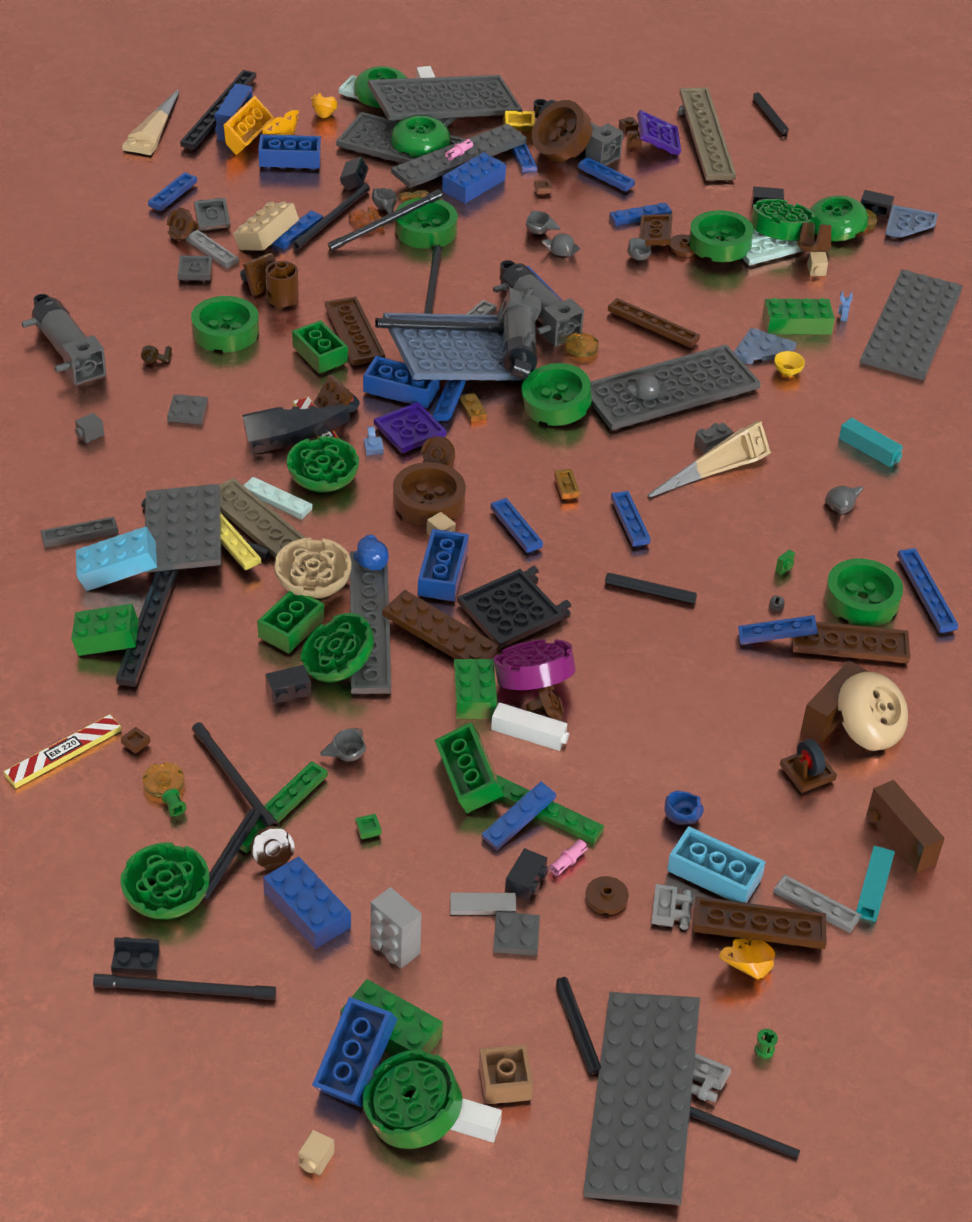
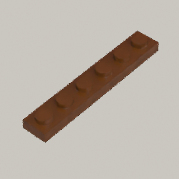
M616 298L608 305L609 312L690 348L700 340V334L619 298Z

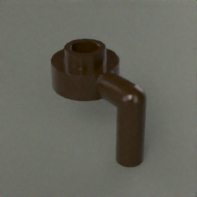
M147 345L142 349L141 358L147 363H154L157 360L167 363L170 360L172 348L167 346L164 355L159 354L156 347Z

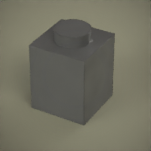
M94 413L75 420V434L85 443L104 436L103 421Z

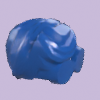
M366 535L357 544L354 560L367 569L382 570L389 560L388 548L381 541L377 540L374 535Z
M676 790L669 793L666 797L664 811L668 819L673 823L688 825L700 819L704 808L701 803V797L690 792Z

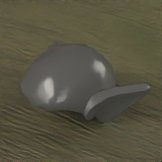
M375 188L372 192V200L379 210L387 211L388 214L392 213L397 201L395 192L392 189Z
M531 211L526 221L527 229L536 235L545 234L548 230L561 229L549 214L542 211Z
M565 233L557 234L553 240H542L546 248L558 256H572L581 249L574 244L572 236Z
M647 374L639 376L635 384L633 383L626 387L634 397L646 400L656 399L670 390V387L659 384L655 376Z
M847 486L834 487L827 493L825 502L838 514H845L854 507L856 498L863 490V486L849 488Z
M350 728L340 731L334 736L332 742L320 752V755L338 757L346 762L358 760L366 751L363 730Z

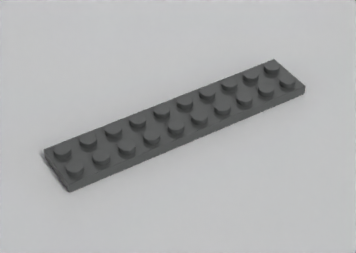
M505 124L468 138L473 143V147L451 161L448 160L451 155L446 158L445 153L454 148V145L457 143L392 167L391 173L411 188L445 175L483 152L494 156L525 144L527 138L511 125Z
M350 551V613L363 616L370 624L374 635L373 650L369 659L358 672L351 676V694L391 693L389 619L382 615V609L389 604L388 563L382 570H370L359 565L354 560L355 551Z

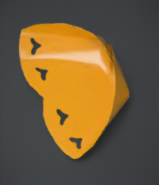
M291 110L283 118L277 117L273 119L272 122L263 127L262 133L270 135H295L299 110Z
M740 938L733 941L732 947L724 948L719 954V958L738 970L760 980L773 969L775 952L765 941ZM751 940V946H750V945H747V944H746V945L744 944V943H748V942Z

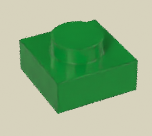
M789 549L778 557L775 569L777 573L781 575L787 570L792 569L795 563V552Z
M376 814L355 818V824L361 839L382 835V829Z

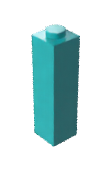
M852 417L841 425L839 439L889 467L902 459L903 446Z
M878 846L873 847L856 912L861 914L860 918L873 922L877 921L895 851Z

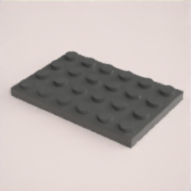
M219 484L146 491L145 527L147 526L156 541L157 568L145 572L221 565Z

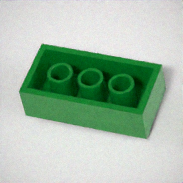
M772 298L765 299L762 315L766 331L769 334L832 335L835 317L829 299Z
M472 722L435 739L457 799L466 813L504 796L481 737Z
M368 979L363 982L351 997L392 1012L397 1018L384 1051L391 1056L410 1050H425L426 1053L430 1054L442 1038L443 1021ZM344 1005V1007L340 1010V1017H341L342 1012H343V1010H344V1008H345V1005Z

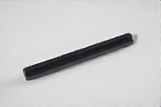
M759 92L754 93L753 99L783 135L788 134L789 128Z
M609 572L605 577V583L689 603H695L697 599V593Z
M251 808L247 812L209 872V886L203 899H208L259 819V811Z
M565 976L558 978L556 986L587 1069L591 1075L599 1074L601 1065L569 980Z

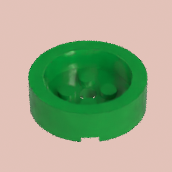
M423 197L403 202L397 207L396 211ZM439 199L396 219L395 233L400 241L411 247L431 249V246L436 245L443 247L451 243L457 235L458 214L451 204Z
M763 199L756 201V205H753L750 222L755 231L765 236L780 240L798 241L800 240L803 223H813L815 215L809 208L798 203L794 206L787 204V200Z
M713 210L704 212L696 216L691 222L690 248L702 258L706 256L716 262L739 260L745 257L752 248L753 225L746 217L732 211Z
M234 296L212 297L200 302L191 313L193 339L198 345L207 350L214 351V349L223 350V353L235 352L249 347L257 339L259 333L258 311L252 303L245 299Z
M553 363L541 366L533 370L522 384L525 412L538 423L542 421L550 426L570 424L582 418L592 404L591 382L588 375L579 367L571 364Z
M849 559L838 563L831 569L824 599L828 609L837 618L841 616L849 620V624L875 627L890 622L892 617L898 613L903 595V584L897 573L885 564L870 559Z
M425 1050L405 1051L388 1058L373 1071L374 1076L369 1084L365 1085L363 1092L364 1111L377 1135L384 1142L394 1147L413 1149L437 1141L453 1127L461 1112L462 1091L450 1065L441 1056L428 1054ZM415 1090L412 1099L405 1097L408 1091Z

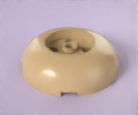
M311 537L298 539L284 546L276 556V577L281 586L288 592H293L294 595L310 596L314 599L325 598L338 592L350 577V555L341 545L328 539L322 538V541L311 540Z
M876 672L855 674L849 677L842 685L838 697V709L842 711L845 721L842 724L849 736L863 748L872 751L888 749L895 745L904 735L908 724L907 703L898 686L888 677Z

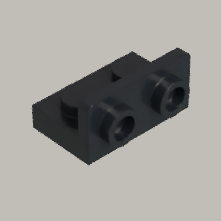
M115 937L111 972L157 975L161 954L159 940Z

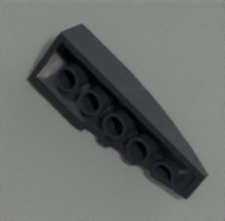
M348 405L325 406V408L309 406V409H300L299 407L283 409V407H276L242 415L246 440L251 455L288 447L308 438L310 440L350 421Z

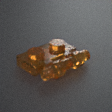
M372 206L368 207V212H365L363 209L349 212V219L357 229L382 218V216H379L378 211Z

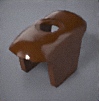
M804 222L800 240L797 243L798 247L803 251L828 252L832 247V226L820 224L815 244V223Z

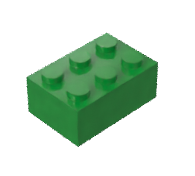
M321 320L292 331V347L318 373L348 363V346Z
M289 591L257 620L258 637L290 653L324 621V603L310 596L294 595L293 592Z
M133 604L75 612L71 640L78 656L136 647L139 620Z
M454 659L453 677L456 719H492V715L497 708L494 659Z

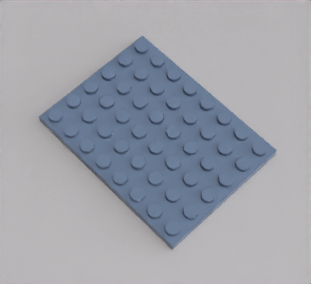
M383 314V318L398 320L498 323V315ZM408 328L388 329L413 379L525 380L510 375L504 368V332L489 333L484 331Z

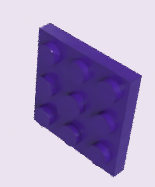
M639 110L637 118L640 139L646 143L653 144L657 148L667 150L670 154L679 156L681 145L678 127Z
M419 402L374 419V425L401 453L422 446L429 438L446 436V430Z

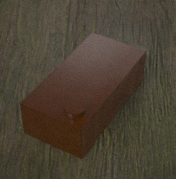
M848 661L806 705L801 732L822 743L843 720L842 711L838 709V697L842 685L849 677L869 671Z
M895 780L873 788L866 814L869 821L874 823L916 874L937 865L945 839L944 836Z

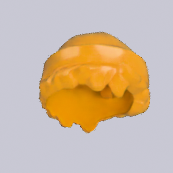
M321 93L314 94L311 97L312 107L321 118H328L337 109V100L334 97H322Z

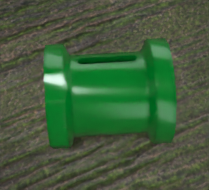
M172 788L163 793L161 799L167 804L170 816L176 817L186 811V804L181 801L178 789Z
M762 1029L758 1032V1042L754 1047V1051L757 1056L769 1059L775 1052L778 1036L771 1029Z

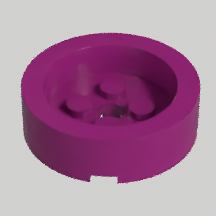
M546 639L523 642L502 650V655H495L494 657L499 686L511 690H530L551 686L570 678L576 671L572 645L564 640L556 639L554 643H546Z

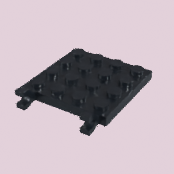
M535 565L524 572L520 568L457 597L458 604L488 637L499 645V649L563 620V617L571 615L568 609L571 607V603L568 600L555 605L534 583L538 581V577L535 574L539 573Z

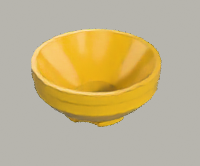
M783 351L775 356L774 365L782 375L793 376L803 370L805 360L796 352Z

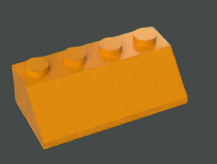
M255 95L224 124L226 145L235 155L241 152L262 131L264 126L275 119Z

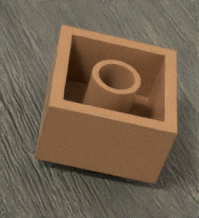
M526 1044L481 1048L479 1053V1069L485 1105L532 1100L533 1079Z

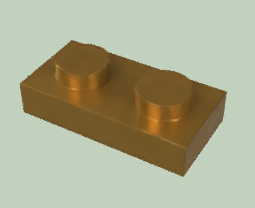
M475 393L459 397L458 402L470 422L487 419V412Z
M572 469L554 470V478L561 498H579L580 491Z

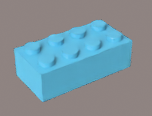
M147 526L76 550V576L86 591L157 568L156 541Z
M688 826L670 853L667 871L728 900L747 903L763 877L766 862Z

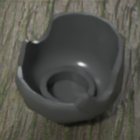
M632 238L629 240L627 252L631 258L643 261L650 257L651 246L646 247L645 240Z

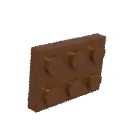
M672 214L641 215L639 238L645 240L646 246L671 245Z

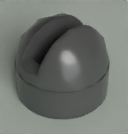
M777 595L772 596L769 608L776 612L784 609V598Z

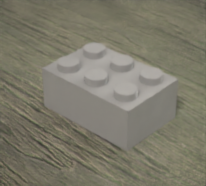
M390 887L371 901L370 943L375 950H380L390 963H395L402 969L420 954L422 913Z

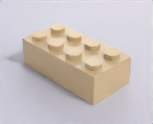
M285 201L280 203L268 202L253 217L248 218L247 222L240 225L233 233L239 250H265L299 220L294 203H286Z

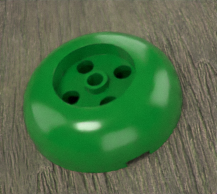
M371 67L357 76L353 92L360 102L372 107L381 108L368 87V81L406 79L407 76L392 67Z
M416 115L407 117L395 125L391 133V144L400 153L406 152L411 157H421L450 146V133L447 127L438 119L430 116Z
M828 196L820 199L810 208L815 215L813 222L815 223V234L818 235L820 224L831 225V241L852 239L855 237V234L864 232L868 226V213L865 207L858 200L849 196Z
M319 436V439L309 441L308 438L294 445L287 456V468L290 476L301 487L314 492H332L345 487L354 479L359 468V457L356 454L355 448L348 442L334 437Z
M356 613L339 614L334 616L333 620L326 625L323 623L310 634L302 648L301 661L307 673L318 681L337 682L358 672L367 662L373 650L374 635L372 628L363 616Z
M171 842L153 844L137 851L126 862V867L120 877L122 893L128 904L135 911L146 917L162 920L177 918L192 911L203 900L209 886V869L205 859L191 847L175 846ZM151 881L156 882L154 885H149Z

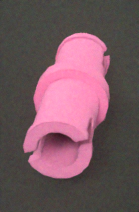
M466 139L460 144L457 143L454 145V148L445 153L446 158L451 155L448 158L451 161L458 155H463L466 150L473 147V143L470 142V139Z
M579 839L568 850H564L561 856L549 865L551 872L559 876L569 865H574L576 859L588 850L586 843Z

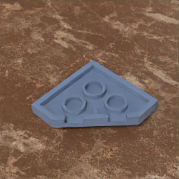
M892 205L885 235L901 238L935 227L938 213Z
M750 328L734 353L743 363L750 364L754 360L759 359L762 361L774 360L775 356L783 351L794 352L797 343L760 331L759 329Z

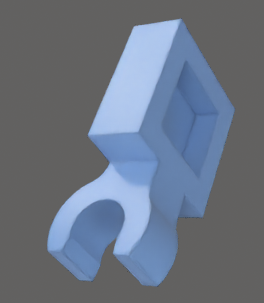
M842 291L840 293V301L843 304H839L838 314H841L840 321L847 322L853 294L850 292L849 297H844V292Z
M367 427V438H364L366 456L384 454L381 437H376L375 427Z

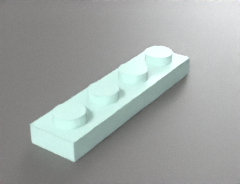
M252 477L243 485L261 501L301 520L312 510L311 503L255 477Z

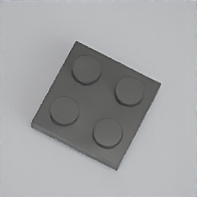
M180 255L178 280H211L212 256Z
M174 394L168 411L167 422L202 425L208 406V397Z
M496 911L493 952L537 956L540 915Z

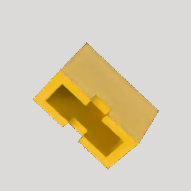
M505 111L504 125L509 124L517 131H532L535 124V111Z

